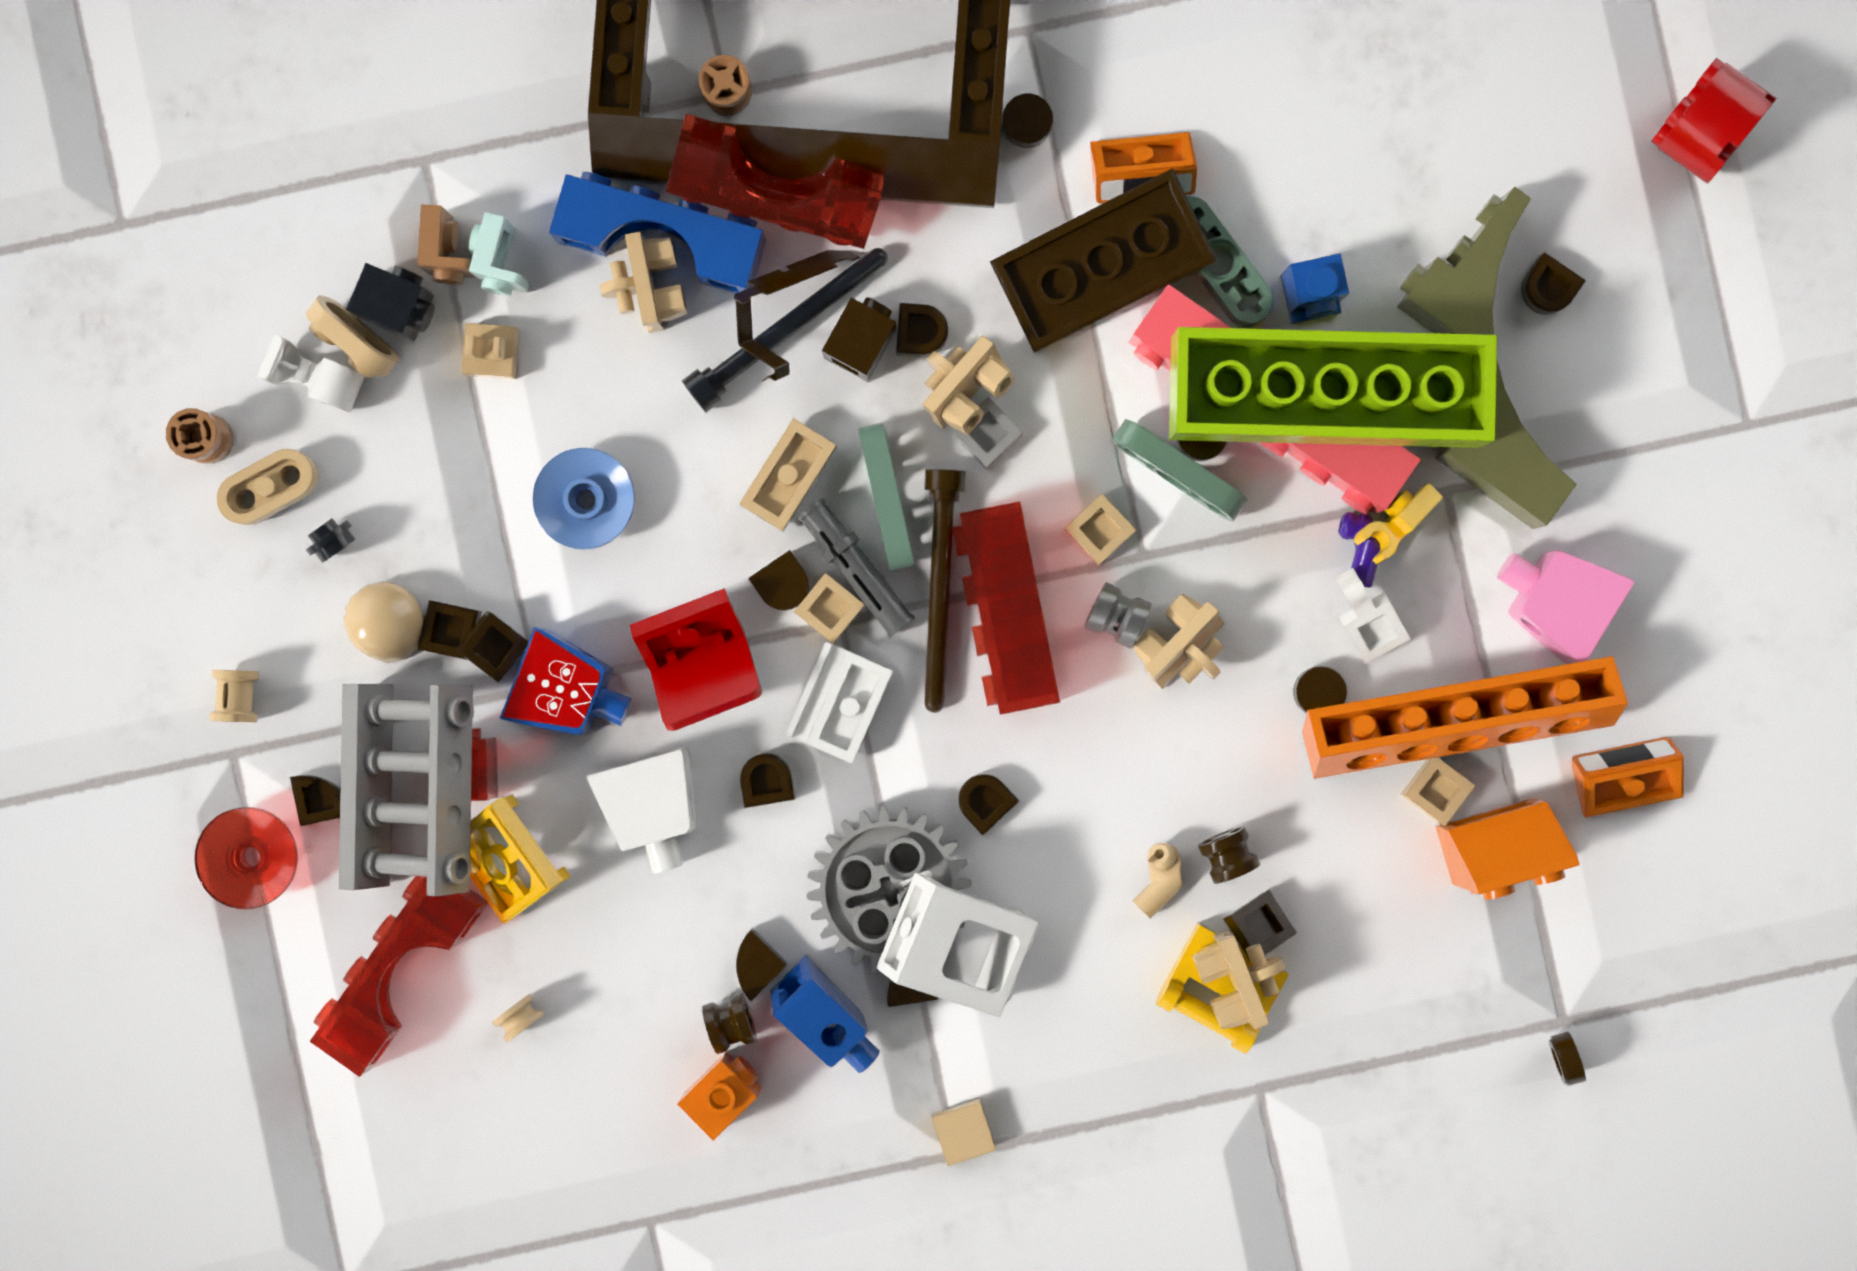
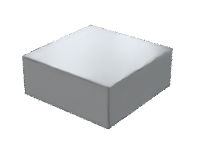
M989 396L979 405L984 415L981 422L970 434L967 435L955 428L952 430L954 437L985 469L1023 435V432Z

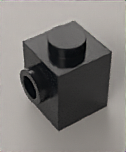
M365 263L346 310L362 320L415 341L419 331L424 332L431 323L435 310V305L431 303L434 295L421 286L423 277L407 269L394 265L392 273Z

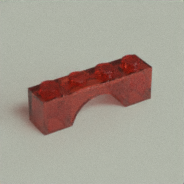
M685 114L666 193L679 196L690 203H704L729 210L739 217H753L778 224L788 231H802L827 238L837 245H851L864 249L881 200L884 171L835 157L823 170L809 177L799 179L775 177L757 168L745 156L738 141L736 128Z
M415 876L402 895V898L408 902L397 917L390 914L373 935L372 939L378 944L368 959L360 956L344 976L343 982L349 986L338 1001L331 998L317 1014L313 1023L319 1028L309 1042L359 1077L371 1070L402 1028L393 1011L389 994L390 980L397 963L411 949L437 947L450 950L461 944L489 904L486 899L473 890L469 889V892L451 895L427 896V877Z

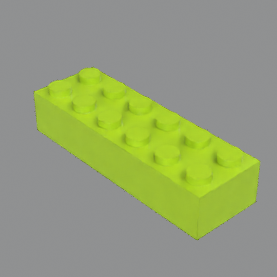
M1178 327L1171 337L1169 440L1479 448L1495 441L1497 335Z

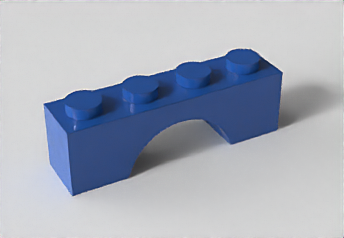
M582 172L581 178L568 174L565 175L549 234L557 243L606 257L613 247L625 238V234L647 230L662 231L679 238L691 249L695 261L696 275L703 285L735 294L753 287L748 281L756 278L766 244L763 230L756 228L757 221L735 213H729L727 219L709 215L708 207L690 200L680 199L678 206L659 200V193L641 186L632 185L630 192L611 187L612 181L591 172Z

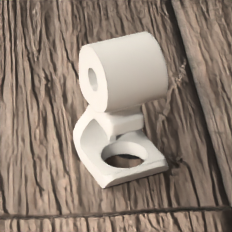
M276 334L257 376L276 385L295 382L306 386L309 392L307 397L349 413L365 378L359 372L326 358H323L318 364L303 358L294 344Z

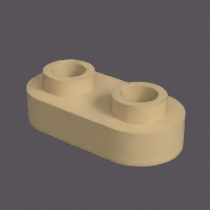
M319 295L307 310L306 317L311 322L309 326L310 331L323 342L337 345L349 356L347 361L350 366L363 376L373 378L375 375L387 377L400 360L397 352L387 342L335 300Z
M292 449L278 450L229 476L222 482L217 492L219 511L231 522L242 525L258 524L308 497L317 485V467L313 460L304 453ZM296 467L300 472V478L296 484L289 485L286 481V474L291 468ZM252 491L255 495V503L251 508L245 509L242 505V497L245 493Z

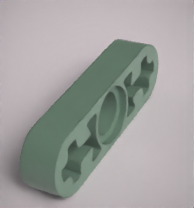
M1187 196L1194 213L1196 212L1200 216L1199 223L1205 236H1207L1209 231H1212L1216 236L1208 240L1211 248L1227 251L1233 261L1231 271L1225 275H1214L1207 268L1196 272V275L1233 323L1242 327H1251L1259 324L1272 309L1273 294L1271 289L1209 205L1198 197ZM1240 271L1246 276V278L1239 282L1240 288L1246 295L1249 296L1256 293L1261 299L1256 304V309L1259 312L1257 314H1254L1250 309L1244 312L1238 309L1237 304L1242 298L1234 286L1228 293H1225L1221 286L1232 282Z
M1125 419L1111 440L1122 452L1226 520L1234 522L1248 501L1233 486L1131 420Z
M883 422L859 427L858 431L889 569L893 571L915 566Z

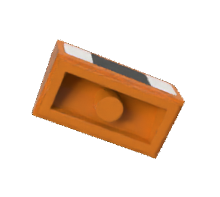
M1190 132L1090 142L1094 193L1097 203L1103 204L1172 168L1186 195L1194 194L1196 191L1197 164Z
M1668 737L1572 757V770L1581 811L1585 818L1684 797V755Z

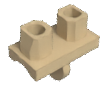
M640 232L625 234L633 276L628 277L625 261L610 263L613 280L600 284L601 296L604 298H617L620 314H626L635 311L632 295L637 294L643 326H647L649 333L664 330L663 322L688 314L681 284L659 289L655 287L653 273L678 268L674 242L671 238H651L645 240Z
M982 335L967 353L957 346L947 358L935 351L929 355L927 362L935 372L924 383L932 393L924 401L923 406L932 415V421L943 430L950 425L968 435L981 422L984 415L982 409L970 399L981 387L998 399L1014 384L1015 378L1002 361L994 343Z
M1180 594L1165 613L1167 618L1180 629L1178 633L1167 643L1150 628L1132 646L1145 664L1144 669L1151 680L1161 689L1177 674L1190 684L1201 671L1212 679H1215L1221 673V670L1212 661L1224 648L1213 637L1225 625L1224 621L1218 616L1220 614L1219 610L1208 601L1202 606L1187 595Z
M1228 930L1213 935L1216 943L1203 948L1192 955V958L1204 984L1229 975L1235 991L1210 1000L1218 1024L1222 1029L1237 1027L1249 1023L1254 1029L1268 1025L1269 1021L1253 983L1259 982L1264 997H1270L1279 993L1273 976L1285 969L1282 957L1266 959L1261 945L1254 944L1246 948L1252 964L1247 967L1234 935H1230Z

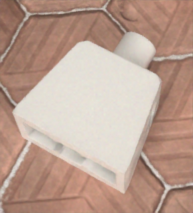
M687 748L587 776L589 785L622 851L645 845L653 874L683 865L675 836L686 834L696 829L690 760Z

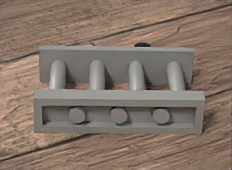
M342 684L339 889L362 890L390 886V874L427 877V896H443L469 892L471 873L473 685H430V700H393V684ZM393 720L430 721L429 752L392 751ZM392 771L429 773L428 804L391 802ZM391 823L428 825L427 856L390 854Z

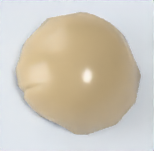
M383 581L364 586L350 598L345 607V629L350 641L359 651L370 658L385 663L405 660L418 650L425 616L415 596L408 592L406 588L389 581Z

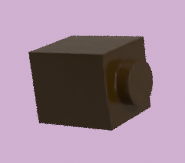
M851 297L822 349L824 359L869 382L897 330L896 321L889 318L892 311L869 297H866L863 303Z

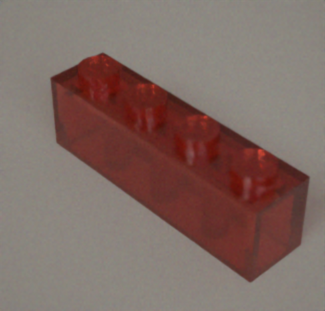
M1020 501L960 513L961 525L951 528L957 557L967 555L970 575L963 576L961 579L967 607L977 605L980 625L972 626L971 629L977 656L987 655L990 675L981 676L987 706L997 705L998 714L1001 715L1060 703Z

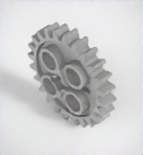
M881 806L878 821L873 822L867 812L862 810L860 811L861 826L855 828L849 821L844 819L841 822L845 837L840 839L828 833L825 839L833 849L832 852L816 851L814 854L817 861L824 865V869L812 870L808 873V878L821 883L820 888L809 891L806 895L807 899L821 901L822 905L811 914V919H827L829 924L825 926L820 937L824 939L836 934L840 939L836 944L834 953L838 955L850 947L854 950L852 956V965L854 966L866 955L871 957L872 972H877V964L909 885L898 890L896 901L890 902L887 895H880L860 905L849 907L846 904L847 899L877 891L881 888L883 877L889 876L892 883H899L912 878L915 873L919 874L925 871L932 872V879L956 891L972 886L971 879L957 877V872L968 865L967 859L959 858L952 860L950 857L959 845L957 840L949 841L942 845L939 840L943 835L945 827L941 824L931 832L925 830L927 815L924 813L913 824L908 822L906 807H902L897 820H890L886 806ZM901 843L912 844L917 848L920 855L917 865L908 870L897 868L891 861L890 853L892 849ZM859 860L866 863L871 870L872 877L870 881L864 886L859 887L847 883L843 877V867L848 862ZM868 909L881 910L888 918V927L880 934L867 933L860 925L859 918L862 913ZM964 921L963 923H961V925L959 926V928H963V927H964L965 921Z

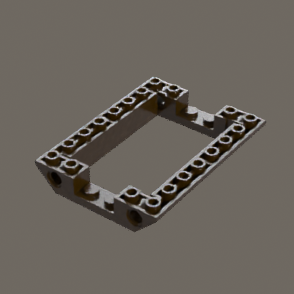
M596 0L588 102L592 173L617 181L994 208L1010 0H959L948 139L644 117V112L649 113L651 81L646 73L651 0Z

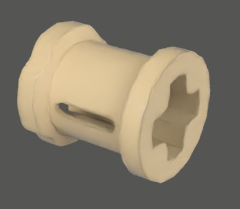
M212 669V678L217 680L215 711L210 712L209 720L257 722V714L252 712L254 681L259 679L260 671Z

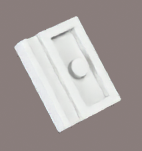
M825 641L785 735L853 764L893 670Z

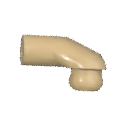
M1163 842L1156 843L1149 849L1147 859L1151 883L1133 900L1150 919L1181 889L1183 884L1181 856L1174 846Z

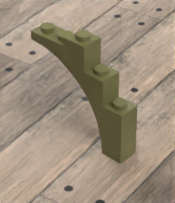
M1515 186L1501 198L1493 194L1475 218V220L1481 223L1479 229L1471 239L1463 235L1445 260L1452 265L1450 266L1439 257L1434 259L1425 268L1417 264L1399 288L1406 294L1397 305V308L1432 333L1494 335L1492 310L1498 269L1510 234L1531 198ZM1497 360L1495 441L1479 448L1443 447L1435 459L1531 529L1544 527L1549 524L1577 484L1546 457L1522 425L1505 390Z

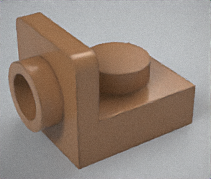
M421 204L417 266L428 275H433L432 281L436 283L461 285L464 282V277L476 278L469 272L470 259L451 257V252H457L459 246V226L456 221H453V216L441 205Z

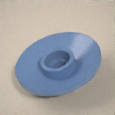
M592 448L570 449L553 457L540 471L533 488V509L541 528L556 542L574 549H594L610 543L627 527L634 510V487L626 469L609 454ZM591 491L595 495V504L592 508L584 510L579 506L578 498L583 492Z

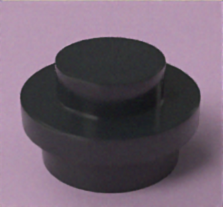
M331 518L307 535L313 542L306 549L307 553L310 556L315 553L322 563L327 561L355 540V537L348 530L352 525L348 520L338 525Z

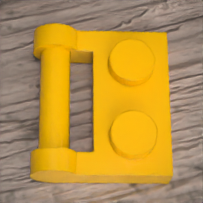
M1197 923L1161 988L1155 1005L1168 1012L1172 1009L1177 1010L1231 1040V1047L1246 1054L1253 1046L1260 1028L1254 1029L1249 1023L1241 1026L1222 1029L1210 1005L1183 991L1189 977L1222 996L1235 991L1229 975L1206 984L1202 982L1192 955L1216 943L1213 935L1217 933ZM1239 946L1246 966L1252 965L1241 946ZM1284 970L1273 976L1279 992L1289 976ZM1259 982L1253 983L1267 1016L1279 993L1270 997H1264Z

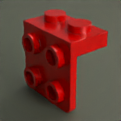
M725 588L629 625L632 638L651 673L661 718L667 730L676 731L741 706L761 696L762 687L746 633Z

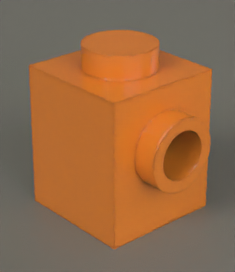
M725 1052L683 1093L677 1105L714 1141L758 1097L761 1086L756 1082L760 1078L759 1074L743 1057L738 1056L734 1060Z

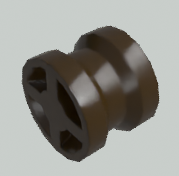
M1244 826L1217 834L1197 845L1201 855L1207 857L1211 863L1212 868L1209 874L1214 884L1238 878L1261 865L1257 855L1251 853L1248 849L1246 842L1249 836Z
M743 993L733 995L728 1003L722 1005L711 1002L702 1006L706 1031L716 1054L727 1052L730 1045L738 1042L746 1045L757 1042L753 1017Z

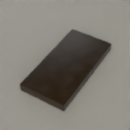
M1172 168L989 262L1033 352L1037 353L1166 288L1168 284L1172 285L1216 263L1217 258Z

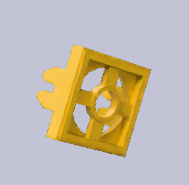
M513 794L505 798L502 796L488 805L471 820L470 878L504 924L571 877L564 866L556 871L513 809L519 805V802ZM488 827L497 828L509 846L506 848L501 844H496L486 829ZM492 853L503 861L507 875L497 869L492 859ZM520 859L531 875L529 890L517 874L518 867L516 861Z

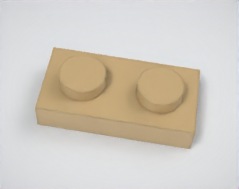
M793 418L739 504L784 532L837 446Z

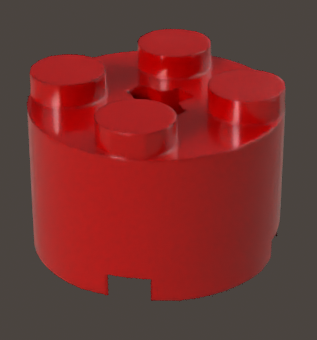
M1716 57L1696 82V85L1687 97L1685 96L1672 111L1651 142L1657 145L1658 149L1708 184L1777 98L1727 62H1722Z

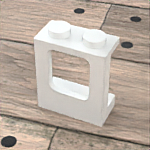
M915 873L876 969L896 984L1000 1018L1005 1004L1014 993L1015 979L1023 959L1033 946L1034 932L1038 922L1016 908L1010 906L1004 908L945 887L932 878ZM966 920H972L997 929L975 986L946 977L942 971L959 926Z

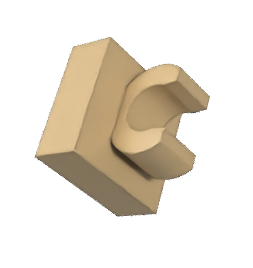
M465 323L461 373L472 377L516 380L519 329L514 326Z

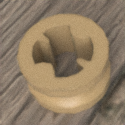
M530 994L492 1021L495 1027L501 1026L504 1028L505 1036L503 1038L506 1042H509L544 1015L541 1009L535 1010L532 1008L531 1001L533 998Z

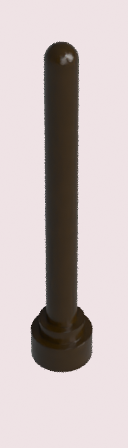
M925 469L924 490L929 491V500L934 501L924 698L925 708L931 713L940 712L945 702L954 502H959L960 492H965L966 471Z

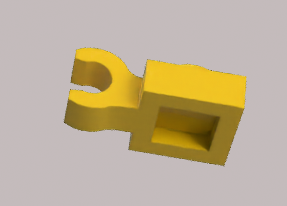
M1430 483L1413 494L1407 489L1403 490L1385 510L1389 515L1388 519L1385 522H1371L1355 535L1354 542L1359 545L1369 537L1376 538L1381 548L1380 552L1373 558L1375 564L1385 561L1396 552L1398 544L1404 536L1415 529L1443 496Z

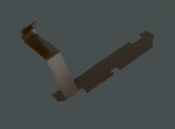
M826 250L786 266V268L790 269L783 272L778 269L752 279L748 283L754 287L734 295L738 345L774 369V374L767 376L762 382L768 379L777 381L790 375L789 362L753 339L751 297L760 293L765 295L772 294L837 268L838 266L835 264L845 259L854 261L859 259L860 256L851 251Z

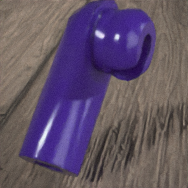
M1346 512L1341 517L1338 533L1343 539L1354 540L1357 532L1373 522V519L1364 513L1356 515L1352 512ZM1369 537L1359 545L1354 542L1356 551L1351 568L1355 570L1358 578L1364 587L1367 588L1373 585L1378 567L1373 558L1380 552L1381 548L1379 541L1374 537Z

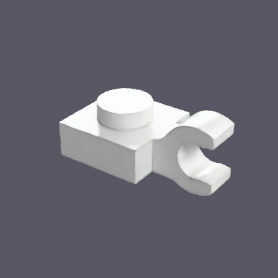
M1353 568L1335 577L1353 609L1339 618L1365 664L1411 640L1385 592L1371 599Z

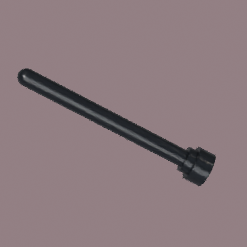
M882 248L872 249L754 338V340L769 350H774L884 267L888 261L886 251ZM741 348L713 370L710 367H707L702 372L696 369L681 381L702 410L707 413L722 402L720 396L727 391L724 386L758 362L759 359Z

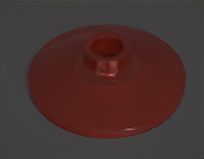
M256 807L234 808L216 816L202 831L195 848V869L203 888L216 901L236 909L259 908L278 899L292 883L298 866L296 841L288 826L273 813ZM249 847L255 848L260 854V860L255 866L250 865L245 858V853Z

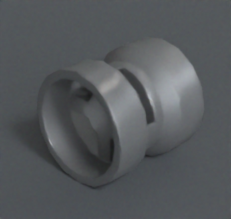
M1105 582L1092 606L1084 627L1097 634L1105 631L1114 636L1116 643L1131 649L1142 630L1152 603L1139 597L1129 599L1122 595L1120 588ZM1123 606H1125L1126 608H1125V610H1124V612H1123V614H1122V616H1121V618H1120V621H1119V623H1118V625H1117V627H1116V626H1114V625H1115V623H1116V621H1117V619H1118V617H1119V615H1120V613H1121V611H1122V609H1123Z

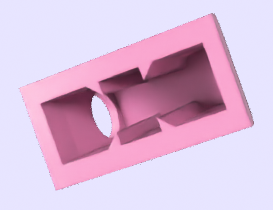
M1558 550L1545 552L1536 565L1512 553L1504 562L1497 575V579L1519 592L1508 610L1509 615L1565 664L1588 660L1635 583L1625 576Z

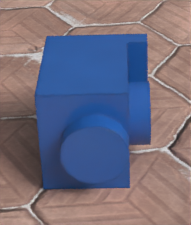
M1341 253L1290 264L1280 275L1291 324L1337 315L1342 312L1340 302L1349 294V288Z

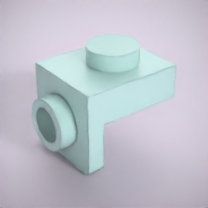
M484 212L481 225L476 224L470 235L468 249L469 253L473 254L469 272L480 281H483L481 288L486 291L511 297L513 289L527 293L529 282L521 274L504 270L514 232L513 225L503 216Z

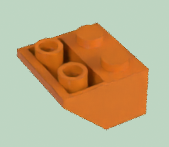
M1531 798L1448 822L1446 826H1435L1452 884L1470 891L1471 894H1483L1484 899H1496L1510 895L1515 892L1514 884L1533 879L1535 885L1559 881L1566 877L1564 870L1580 865L1576 852L1547 801Z

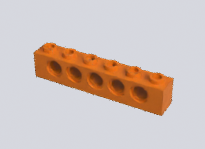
M1610 656L1310 709L1307 711L1302 735L1313 778L1317 779L1611 727L1618 721L1628 705V700L1614 657Z

